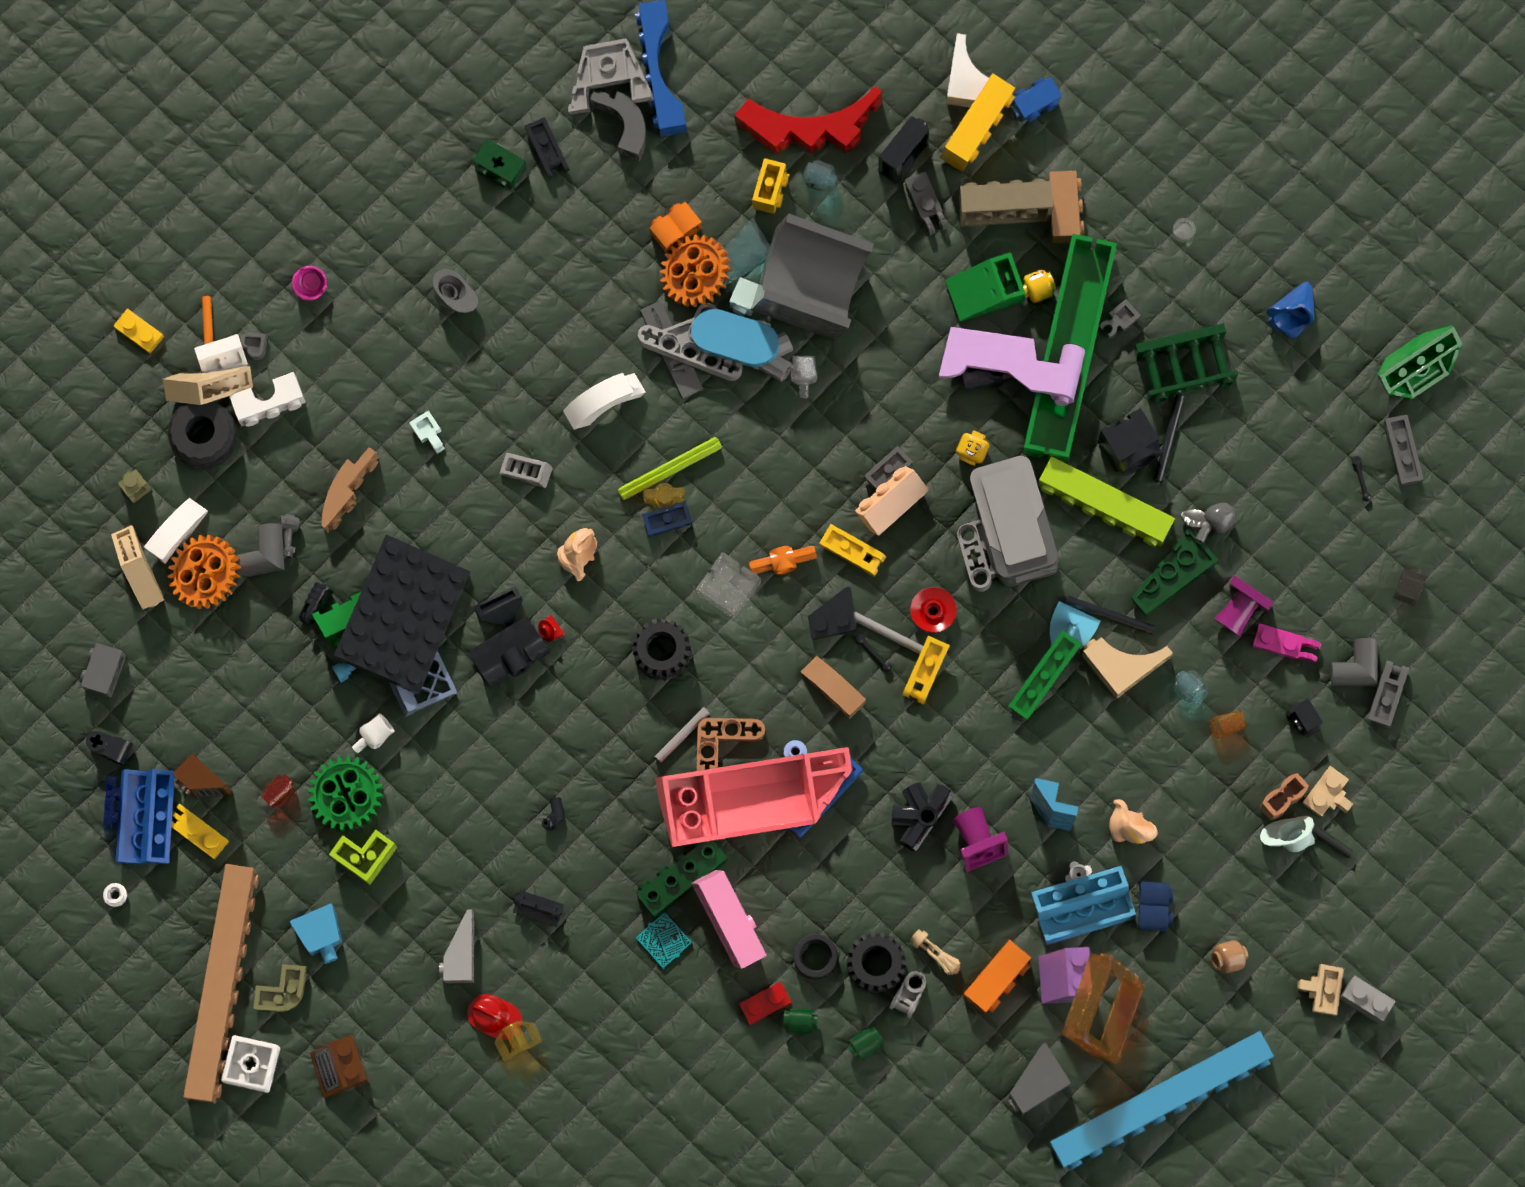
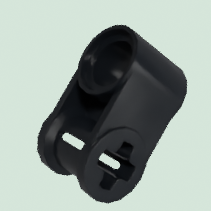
M93 731L86 737V745L92 753L125 766L133 743L100 731ZM99 739L103 742L102 745L95 746L93 744L94 741Z

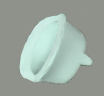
M1301 816L1272 822L1262 830L1260 834L1261 841L1268 846H1284L1290 852L1302 851L1315 843L1312 834L1314 821L1308 816Z

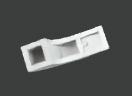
M621 373L596 384L579 395L563 412L575 430L591 425L602 413L611 407L641 397L645 390L635 373L626 376Z

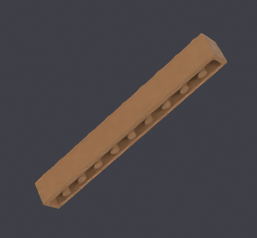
M225 865L184 1091V1098L188 1100L215 1103L216 1098H220L222 1084H219L220 1075H223L226 1061L223 1060L224 1052L228 1051L230 1046V1037H227L229 1028H232L234 1023V1014H231L232 1007L238 1001L239 992L236 990L237 981H241L243 968L240 967L241 958H245L247 944H244L245 935H249L251 929V921H248L249 912L254 910L255 898H252L254 888L257 889L259 884V875L251 867Z

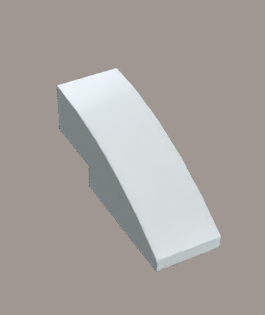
M189 498L161 525L144 548L166 564L176 549L183 546L182 543L186 542L208 511Z

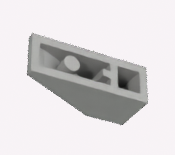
M473 910L466 911L443 957V963L439 964V976L443 977L445 983H474Z

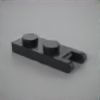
M543 117L525 125V130L548 178H554L551 169L560 165L563 166L565 172L570 171L546 118Z

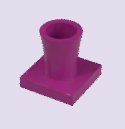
M1234 575L1229 582V586L1237 592L1214 620L1233 634L1241 637L1246 624L1256 608L1260 607L1268 612L1273 605V601Z
M983 808L969 809L959 814L953 820V823L968 847L961 849L962 865L966 873L1009 855L1008 839L1005 833L1001 832L991 836Z

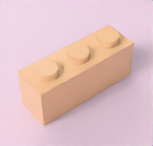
M904 466L896 470L893 477L887 483L878 486L876 492L870 498L864 499L855 512L869 531L879 536L923 497L929 489L913 469Z

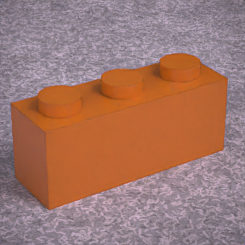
M1009 940L966 990L963 997L982 1013L986 1014L988 1010L993 1012L1001 1003L998 998L1003 992L1008 995L1016 985L1013 982L1019 974L1023 977L1030 969L1031 965L1029 962L1031 957Z

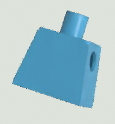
M328 904L290 921L312 956L321 953L325 964L338 959L334 947L342 943V937L336 910L332 904Z

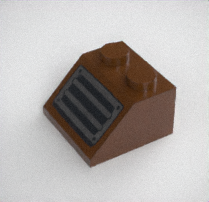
M191 754L173 773L177 778L175 783L188 796L191 793L196 797L230 796L233 793L194 754Z
M353 1035L329 1042L310 1052L324 1098L369 1083L362 1057Z

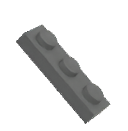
M1408 415L1385 419L1384 424L1400 486L1423 482L1424 478Z

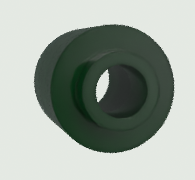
M791 1008L790 1011L785 1010L783 1029L795 1033H812V1029H817L818 1015L813 1014L811 1009Z
M875 1027L870 1030L867 1028L849 1040L851 1045L848 1046V1049L855 1059L859 1057L863 1060L880 1049V1045L884 1041Z

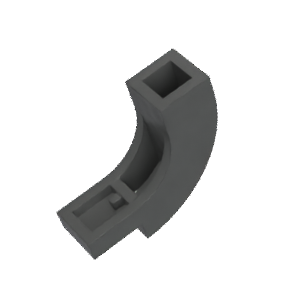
M593 92L590 99L591 107L617 117L624 125V133L618 145L619 155L640 162L646 146V129L642 113L637 105L620 92H617L615 99H612V96L604 92H600V94Z

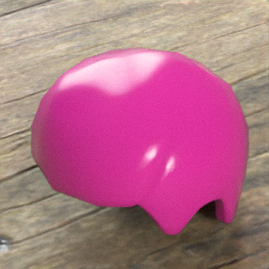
M305 266L293 275L292 288L301 299L315 300L327 289V278L324 272L316 266Z

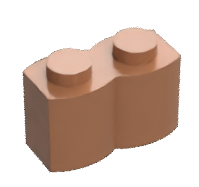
M1298 773L1293 774L1285 779L1279 789L1270 792L1266 796L1260 809L1270 820H1275L1284 814L1289 805L1295 804L1303 797L1309 785Z

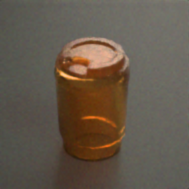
M1242 711L1215 716L1209 720L1212 735L1218 739L1247 728Z

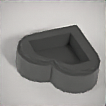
M248 332L240 337L242 348L247 351L251 359L260 360L265 356L267 334Z

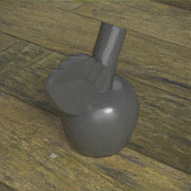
M1222 502L1210 506L1205 513L1195 509L1184 511L1181 513V518L1188 527L1199 531L1195 541L1199 544H1204L1211 530L1216 534L1228 531L1236 521V513L1231 505Z

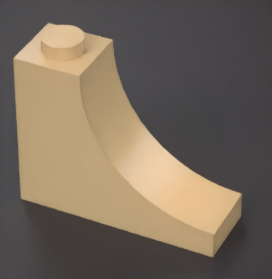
M246 365L209 373H180L163 379L166 401L203 405L253 388L250 366Z
M133 525L111 534L120 566L142 609L158 605L159 602L164 600L162 592L147 562Z
M1101 637L1097 641L1092 639L1084 646L1085 650L1082 657L1117 699L1169 660L1173 653L1166 646L1151 654H1127L1113 648Z

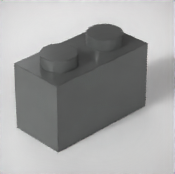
M96 643L95 647L91 648L88 654L89 664L87 670L84 669L80 676L81 687L85 691L111 698L127 655L122 650Z

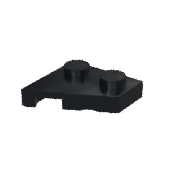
M845 587L808 616L811 639L817 640L858 631L850 587Z

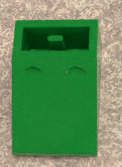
M1011 252L988 259L945 280L959 322L1022 303L1025 299V291Z

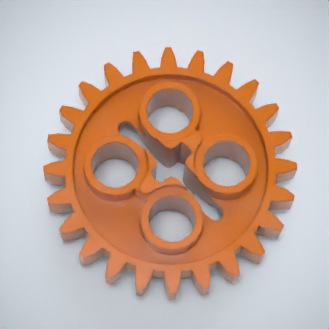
M695 234L692 241L686 236L684 244L678 240V248L670 247L673 252L672 254L665 253L668 261L661 262L666 269L660 271L665 276L660 282L665 285L663 289L669 293L668 296L671 299H675L674 301L678 304L682 303L688 307L691 303L692 306L697 308L698 302L706 306V299L714 302L713 295L721 296L719 289L727 288L723 282L730 280L726 273L732 271L727 266L731 263V260L726 257L728 252L712 237L709 239L703 235L700 239ZM700 252L699 256L696 259H693L695 254ZM714 266L712 272L708 273L709 268ZM681 269H684L683 273L678 276V272ZM698 283L697 287L692 290L693 285Z
M199 535L198 541L190 538L191 545L182 543L184 550L177 549L178 558H171L175 565L168 567L173 571L172 574L168 575V578L174 581L169 586L175 589L173 594L178 596L181 602H186V605L190 607L194 606L201 609L203 605V607L209 609L210 603L218 606V599L226 601L224 594L232 595L230 587L237 586L233 580L240 577L239 574L235 573V570L241 568L240 565L235 563L239 560V557L233 555L235 549L229 547L230 544L223 541L217 536L214 539L211 535H208L206 538ZM202 554V558L197 561L198 556ZM221 561L220 567L216 569V565ZM193 575L191 581L188 582L189 576ZM211 582V587L206 590L207 585Z

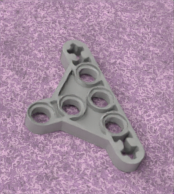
M706 303V306L701 304L694 318L662 330L651 325H645L639 329L638 343L646 349L729 381L739 379L742 374V364L705 353L693 341L691 335L692 324L703 310L716 309L711 303ZM651 333V338L648 341L644 340V335ZM658 336H660L661 338L659 339V345H656V340H658ZM666 340H672L675 343V347L667 350L662 344ZM692 348L696 351V355L693 358H687L683 353L684 350ZM709 356H713L717 359V364L708 366L704 360ZM721 361H724V366H722V370H720L719 368L721 366ZM732 365L736 366V371H733V373L728 372V368H731Z

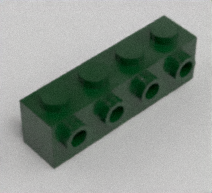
M714 840L695 843L692 851L688 854L686 851L680 854L675 859L676 863L670 868L665 866L656 874L657 878L650 883L648 880L638 888L637 898L654 919L693 890L692 882L718 870L728 862L727 856Z

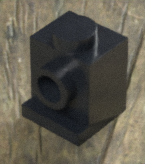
M1309 698L1290 708L1286 713L1288 718L1291 716L1294 718L1292 723L1298 732L1302 731L1303 735H1307L1308 738L1320 731L1318 727L1321 726L1323 721Z

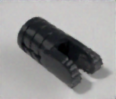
M315 582L304 602L305 604L299 615V621L310 625L315 623L316 620L312 614L318 611L319 613L323 612L334 591L321 583Z

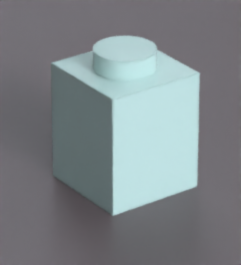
M741 277L739 278L729 301L730 308H732L734 313L745 316V314L752 315L751 307L758 284Z

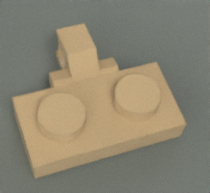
M1329 766L1302 804L1320 818L1328 807L1332 810L1338 807L1347 813L1353 803L1344 797L1346 792L1342 788L1349 779Z
M1320 964L1317 977L1312 976L1311 981L1301 979L1298 981L1297 990L1309 993V998L1314 999L1312 1012L1337 1015L1344 968Z

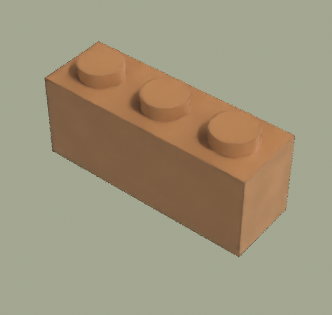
M1076 171L1049 172L1048 181H1051L1053 200L1051 215L1052 243H1071L1072 234H1084V221L1079 220V213H1083L1082 199L1078 200V192H1081V178H1077Z

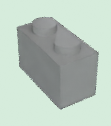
M1356 976L1350 979L1340 996L1341 1001L1378 1024L1384 1021L1395 1003V1000Z

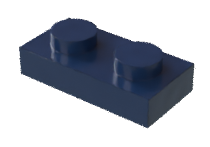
M686 501L642 514L649 537L693 524Z

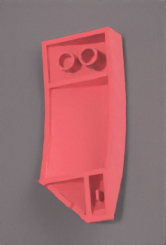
M846 747L657 777L655 779L659 803L671 845L675 847L815 824L820 818L822 811L838 792L842 782L851 773L852 766L849 748Z

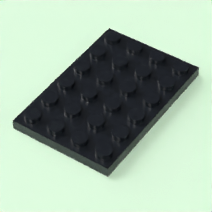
M386 534L333 658L419 695L471 571Z

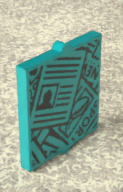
M665 912L653 923H648V927L636 937L662 968H665L673 959L679 958L680 953L692 943Z

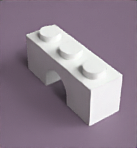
M294 372L272 380L275 386V393L269 400L260 401L256 399L251 388L229 396L241 426H253L260 419L277 417L284 410H296L302 406L301 404L306 403Z

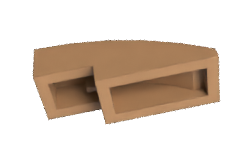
M818 656L800 672L849 719L866 703V699L852 685Z

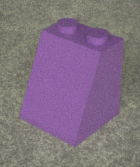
M1089 947L1065 948L1038 957L1042 1004L1087 1002L1091 999L1093 991Z

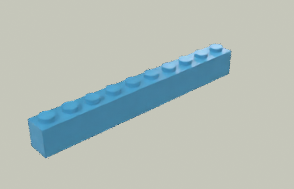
M1259 1031L1054 1139L1049 1145L1062 1169L1068 1167L1069 1170H1072L1081 1165V1159L1089 1155L1090 1159H1093L1103 1153V1147L1110 1144L1113 1148L1124 1142L1122 1137L1130 1133L1134 1137L1145 1131L1143 1126L1151 1122L1155 1126L1166 1120L1164 1115L1171 1111L1176 1115L1187 1109L1185 1104L1194 1100L1195 1103H1198L1208 1098L1207 1092L1213 1089L1219 1092L1229 1086L1228 1081L1236 1078L1238 1082L1250 1075L1248 1071L1255 1067L1258 1070L1263 1069L1271 1064L1269 1060L1274 1055Z

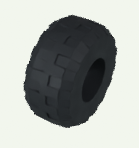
M215 401L203 405L185 403V405L175 411V414L170 419L167 430L169 444L176 457L187 466L196 469H210L224 463L234 452L238 440L237 427L233 417L223 406ZM208 424L215 428L214 435L210 441L204 444L191 442V435L196 427Z

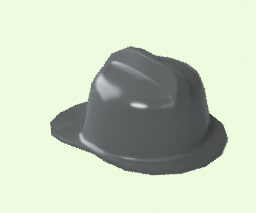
M441 269L434 274L432 279L433 294L435 300L441 306L451 308L460 313L472 312L477 308L478 297L457 272L451 269Z

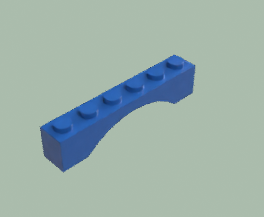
M665 0L639 4V12H635L637 26L642 25L643 30L642 33H639L641 46L646 48V53L642 54L644 67L649 66L650 74H646V80L649 87H652L654 100H650L651 109L656 108L657 116H653L654 128L659 129L660 136L685 133L687 130L683 104L668 90L658 68L659 50L669 30Z

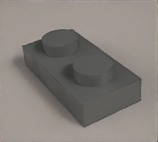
M897 446L866 473L864 479L876 490L881 484L887 483L893 477L896 470L904 466L909 468L913 465V461Z

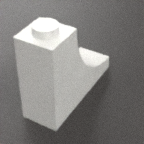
M957 34L946 104L971 107L989 78L979 72L972 64L966 50V35Z

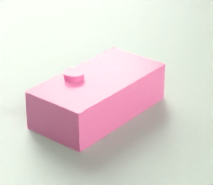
M715 870L692 882L734 967L743 969L767 956L754 931V928H756L754 920L750 915L746 916L724 871Z

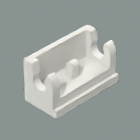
M238 334L194 348L202 373L248 365Z

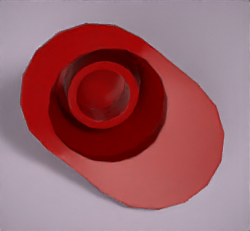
M483 994L474 998L469 1004L467 1011L468 1020L477 1030L500 1040L510 1039L520 1031L522 1017L519 1010L511 1003L494 995Z

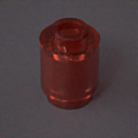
M278 774L263 789L264 793L261 797L274 809L277 805L280 806L295 791L292 788L295 783L287 775L284 774L281 777Z

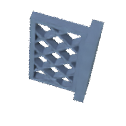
M438 651L433 660L439 667L436 674L431 672L427 674V676L435 678L432 687L429 689L422 686L421 689L429 693L426 701L418 704L413 692L389 682L405 717L457 694V690ZM436 681L445 682L450 691L443 694L434 691Z

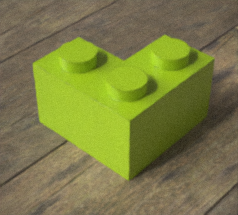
M375 830L362 849L342 836L329 855L333 860L371 885L398 847L390 839Z

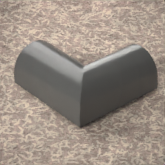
M267 523L258 526L259 550L237 555L239 560L235 563L241 566L237 570L240 576L250 577L284 570L282 525Z
M1374 638L1355 639L1354 663H1330V686L1378 687V640Z

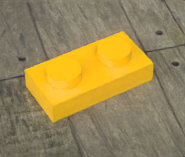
M129 309L114 324L116 330L149 354L164 338L162 333Z

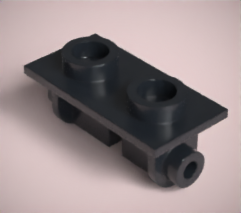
M520 890L519 895L516 896L514 901L513 913L557 927L564 904Z

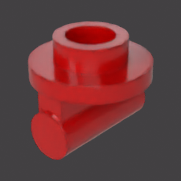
M552 615L539 622L538 633L545 641L551 642L565 635Z

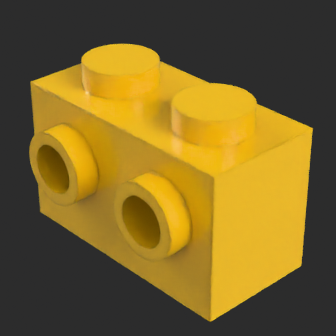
M764 158L752 199L753 209L775 214L776 207H781L783 195L780 194L782 186H787L789 174L786 173V164Z

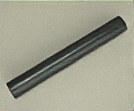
M1295 811L1290 819L1301 817L1302 815ZM1314 824L1312 834L1348 859L1354 853L1352 849Z

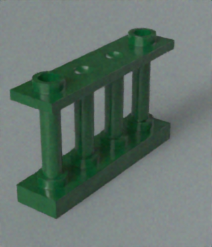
M1224 323L1135 345L1136 359L1142 358L1146 361L1153 390L1148 391V401L1162 402L1167 400V397L1215 385L1225 387L1232 385L1236 381L1238 371H1228L1220 343L1226 334ZM1206 342L1212 345L1220 373L1206 377L1198 348L1200 344ZM1185 347L1190 350L1197 375V380L1184 382L1176 354L1178 349ZM1165 353L1168 356L1176 385L1162 388L1154 359L1156 354Z

